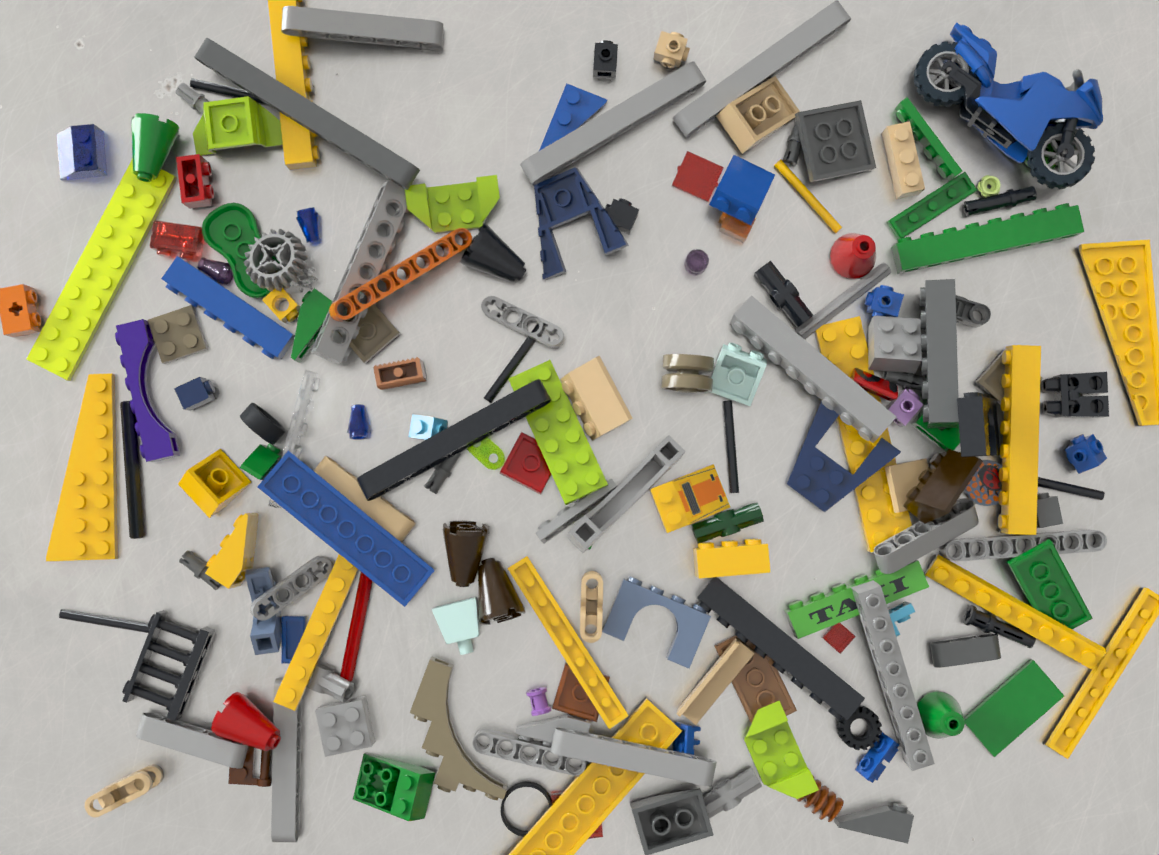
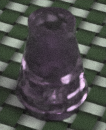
M204 257L200 259L197 266L198 270L220 285H227L231 282L233 272L229 263L210 260Z

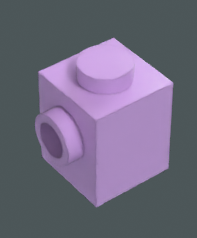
M905 389L900 391L897 399L892 400L886 407L896 416L893 421L899 427L906 426L923 406L919 401L920 397L912 390L907 391Z

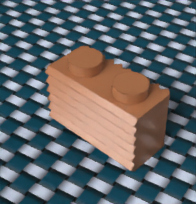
M418 357L415 359L411 358V360L407 358L406 361L402 360L401 362L398 360L397 363L393 361L392 364L390 362L388 364L384 363L383 366L379 364V366L375 365L373 367L376 385L380 390L426 381L423 361Z

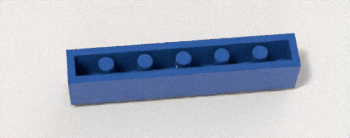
M178 256L161 278L167 283L165 286L176 295L179 292L186 295V302L196 308L198 305L206 309L204 314L215 321L217 318L225 322L223 326L234 334L236 331H239L244 335L242 338L253 347L257 343L263 348L261 352L271 359H274L275 356L282 359L294 342L295 335Z

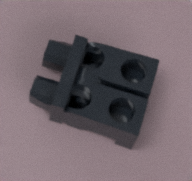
M1107 372L1060 374L1053 376V378L1042 380L1043 392H1054V401H1044L1043 403L1044 414L1055 415V418L1109 417L1108 396H1083V394L1108 393Z

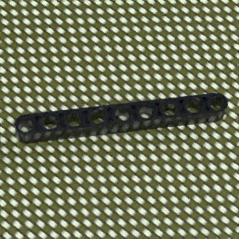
M540 379L530 382L362 474L356 480L366 500H374L541 409L551 402V398Z

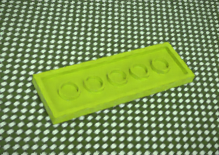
M548 360L508 380L513 391H516L530 382L540 379L551 398L549 404L526 416V419L563 501L567 505L608 486V483L572 405L562 389V384L551 360Z

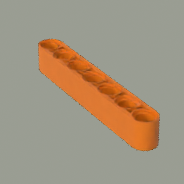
M458 228L333 302L329 308L330 316L338 322L352 318L466 249L472 242L471 233L465 228ZM456 234L462 238V245L456 243ZM436 246L442 247L444 251L443 257L438 256L436 253ZM417 257L424 260V268H420L417 265ZM398 269L404 270L406 274L405 280H401L397 276ZM379 280L385 282V292L378 289L377 283ZM359 292L366 295V304L358 301L357 295ZM339 304H343L347 308L346 316L338 313L337 307Z

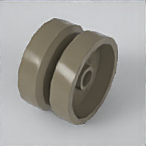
M691 354L663 355L662 367L667 371L677 373L662 376V389L682 393L712 392L713 379L709 376L699 375V373L714 371L713 357Z

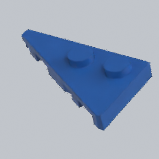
M566 83L539 151L590 120L591 116L606 106L607 99Z

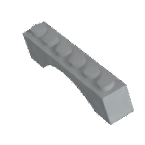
M668 435L619 486L568 532L567 538L584 553L669 471L686 451Z

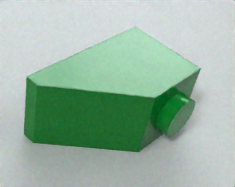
M270 443L267 446L260 444L241 464L240 468L255 478L263 480L283 457L280 454L281 449Z

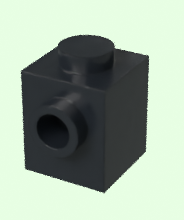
M608 40L595 43L593 77L616 78L618 44H613L612 41Z
M619 198L618 201L613 199L611 205L607 203L605 210L619 231L630 235L639 214V209L631 206L632 203L628 200Z

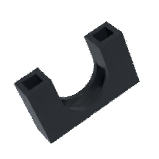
M979 392L964 393V398H957L961 457L1000 455L996 399H992L989 395Z

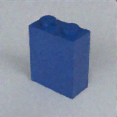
M733 155L709 205L751 225L775 174Z

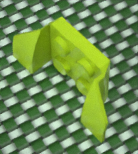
M249 96L203 102V115L192 133L196 154L201 156L217 154L216 150L251 145H261L263 147L283 145L280 120Z
M497 175L476 177V182L427 187L425 183L411 185L408 190L405 189L407 209L435 234L450 233L458 228H465L467 230L480 229L500 198Z
M777 701L757 710L749 731L744 737V741L762 783L776 791L799 799L819 789L789 727L780 701Z

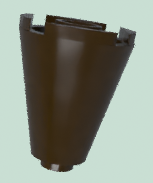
M450 521V526L444 523L442 530L451 581L456 583L458 587H469L471 583H474L489 536V526L482 523V527H477L474 521Z
M495 558L481 561L482 565L478 568L480 625H491L490 620L501 623L520 617L521 613L525 614V608L501 561H495Z

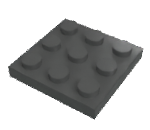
M861 100L801 111L795 114L810 182L876 168Z

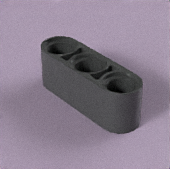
M984 634L930 643L933 666L936 668L1001 659L998 634Z

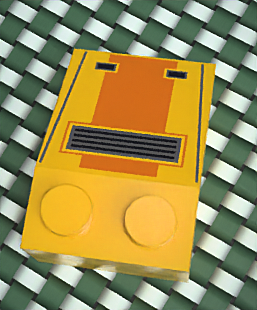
M714 464L649 489L666 533L730 508Z

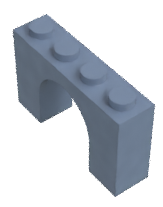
M631 576L628 580L623 578L602 632L624 641L633 618L639 610L649 605L664 606L674 614L677 623L676 634L666 658L681 666L690 668L711 616L697 604H694L693 607L684 604L686 600L681 597L672 595V598L663 595L664 590L652 585L650 589L641 586L642 581Z

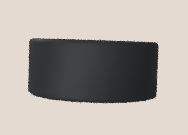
M250 403L240 415L241 420L254 433L272 445L286 432L284 427L275 418L255 403Z

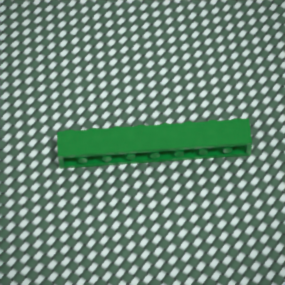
M1069 203L1055 206V210L1047 211V208L1032 211L1033 215L1025 216L1024 213L1011 215L1009 220L1002 221L1001 217L988 220L986 225L979 226V222L965 225V229L962 230L952 227L942 230L943 234L939 235L929 232L920 235V239L912 240L911 237L898 239V243L891 247L897 274L1078 236L1084 232L1079 206H1070Z

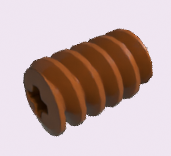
M817 779L815 782L819 790L801 797L797 801L800 802L805 798V808L814 805L811 812L815 814L820 810L819 819L823 820L825 817H828V822H831L842 809L844 800L840 797L836 798V794L833 791L829 792V788L826 785L821 786V782Z

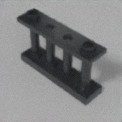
M163 610L156 612L150 618L148 623L149 633L132 677L124 685L122 693L125 695L122 701L127 703L134 700L135 696L166 707V710L169 711L166 718L176 721L182 718L215 629L204 627L200 631H191L165 621L168 612ZM164 630L192 641V644H194L192 652L185 654L156 643L160 631ZM152 652L182 662L183 666L186 667L183 675L177 676L148 665ZM147 674L175 685V688H177L175 696L168 698L139 687L143 675Z

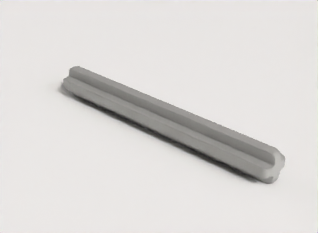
M886 263L878 265L795 329V332L805 340L818 328L826 324L891 274L890 267Z

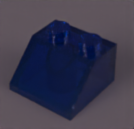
M95 124L70 126L56 134L60 180L107 176L104 131Z

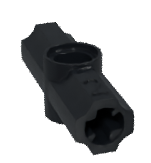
M769 261L754 273L769 292L768 295L776 307L785 312L796 328L813 316L799 297L796 287L790 280L783 277L772 261Z

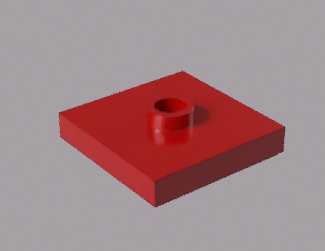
M521 432L500 470V474L541 495L552 474L536 439Z

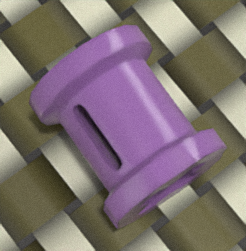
M546 687L535 688L526 692V695L530 697L532 716L551 712V707L548 706L545 694L547 692Z

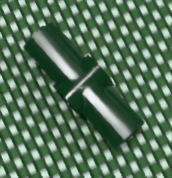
M752 503L736 510L730 509L720 512L712 518L691 524L696 542L703 543L719 536L725 537L738 533L743 528L764 522L759 504Z

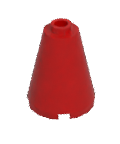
M849 233L838 238L833 244L830 253V262L835 272L844 278L858 279L867 275L873 269L876 262V245L874 240L867 235Z
M240 692L230 695L223 703L226 707L222 713L217 711L213 719L211 730L216 736L263 751L275 749L281 740L280 730Z

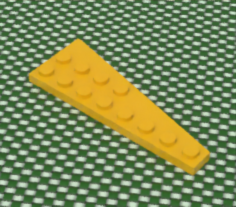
M1150 240L1079 245V252L1138 425H1159V340Z
M115 374L88 375L46 561L118 559Z

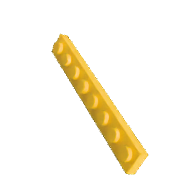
M340 554L336 559L273 702L294 711L298 708L358 572V569Z
M937 554L925 572V576L1091 670L1106 654V648Z
M528 556L507 568L608 729L627 718L629 715Z
M1143 588L1107 645L1106 654L1090 672L1045 745L1064 758L1068 759L1157 619L1159 615L1158 594L1149 588Z

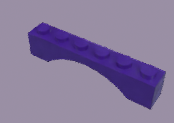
M141 319L116 325L115 339L122 351L120 362L122 367L126 369L127 377L125 378V384L132 396L130 407L132 412L136 414L137 422L135 423V429L142 441V445H140L141 455L146 459V462H157L178 457L180 452L176 434L159 419L147 393V365L150 354L155 346L147 320Z

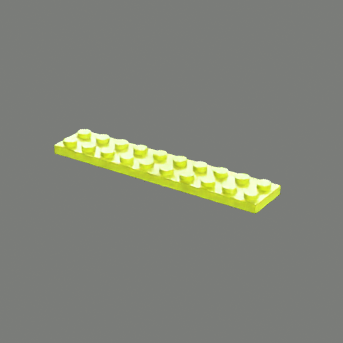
M132 158L26 360L65 380L71 381L175 184L176 176L161 169L157 179L151 180V182L140 181L133 174Z

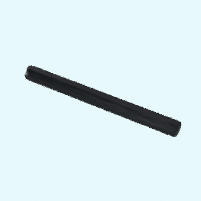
M123 401L120 403L129 537L131 539L143 538L144 531L137 433L135 429L136 418L135 413L131 410L130 401Z

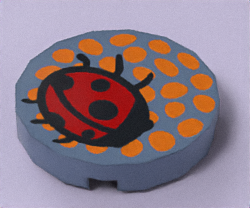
M982 460V464L964 489V493L975 504L983 506L996 505L999 503V492L1002 491V482L999 479V470L1002 468V465L996 461Z

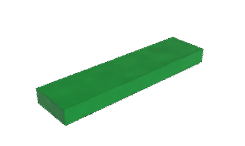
M963 172L888 220L887 224L897 239L905 238L978 190L967 173Z

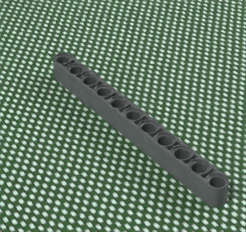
M206 37L195 54L194 58L209 69L400 187L408 190L420 172V169L213 40Z

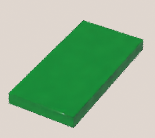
M1050 539L1007 562L1031 607L1070 629H1074L1093 619Z
M1031 659L965 716L964 723L993 757H996L1058 703L1064 695L1038 664Z

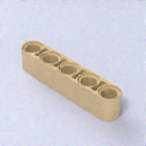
M324 456L315 468V473L400 542L404 541L416 525L410 517L382 496L367 501L356 480L357 478L331 458Z

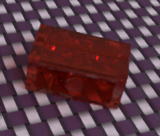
M153 221L150 248L157 251V255L171 257V253L180 254L179 257L186 260H194V257L202 256L204 238L201 227Z

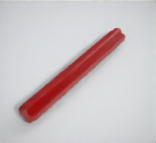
M362 572L360 573L340 677L350 682L354 676L372 586V580Z

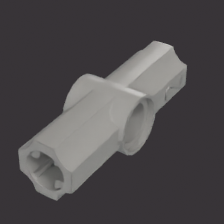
M752 768L747 769L731 780L726 779L712 788L710 793L703 796L709 819L721 811L733 809L740 804L741 799L762 787Z

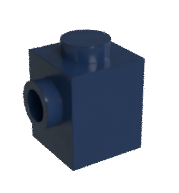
M197 377L174 388L183 410L191 411L215 400L213 384L210 380H206L203 377Z

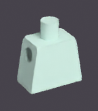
M473 597L434 607L432 612L446 644L457 642L460 655L474 652L471 638L480 635L478 598Z

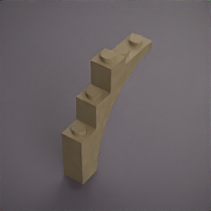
M431 657L410 713L414 714L416 720L422 722L431 721L422 749H425L426 753L430 756H443L434 784L438 785V789L450 793L451 790L456 792L459 783H461L464 789L476 792V790L482 791L486 797L492 800L504 799L508 786L491 778L477 767L465 753L455 735L448 706L449 681L454 665Z

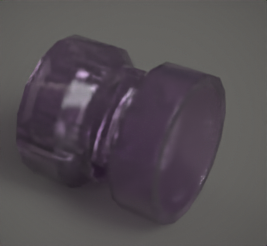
M701 249L690 251L684 261L685 270L694 276L701 275L709 264L708 255Z

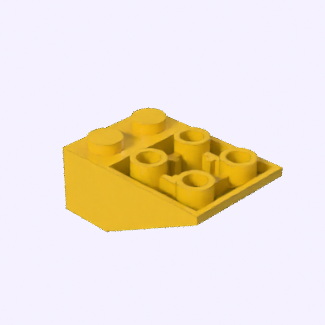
M258 513L241 514L233 524L235 529L231 535L227 534L221 541L220 546L222 548L217 555L214 554L207 562L206 566L209 568L205 574L228 589L241 586L245 580L246 570L253 568L259 520Z

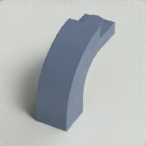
M270 567L249 569L245 572L252 602L276 585V581H273ZM277 591L276 598L278 601H280L279 593ZM269 597L268 600L270 601V603L266 606L260 604L258 606L260 610L257 613L260 612L262 614H265V608L268 605L272 604L274 607H276L277 604H275L271 600V597ZM281 611L264 621L258 620L253 616L250 638L255 655L279 652L282 633Z

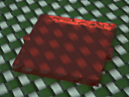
M687 151L681 166L677 167L678 173L672 186L708 202L714 188L718 187L717 182L724 167Z

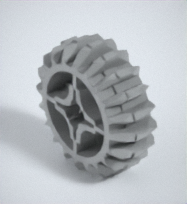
M271 229L269 235L262 232V238L260 239L254 237L256 243L254 245L248 244L251 251L245 253L247 260L244 261L247 267L246 273L250 276L251 281L260 288H266L271 292L274 288L281 291L283 285L286 288H290V282L292 281L298 283L296 277L298 275L304 276L301 269L307 268L305 260L308 259V255L305 253L306 248L301 243V240L294 236L292 232H285L282 229H279L278 232ZM274 256L280 262V264H278L272 257Z

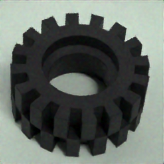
M859 706L848 721L841 718L838 720L839 723L836 724L839 737L845 744L855 750H868L867 747L869 746L872 748L875 746L873 743L880 740L878 738L879 734L882 735V730L880 729L882 724L879 721V717L865 706ZM856 719H864L867 722V732L862 736H855L851 732V724Z

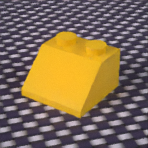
M219 449L188 469L178 485L211 518L232 502L251 484V481Z

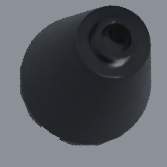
M483 223L478 230V235L474 236L471 244L464 252L460 263L510 282H514L515 279L520 281L526 272L524 268L525 262L487 224Z

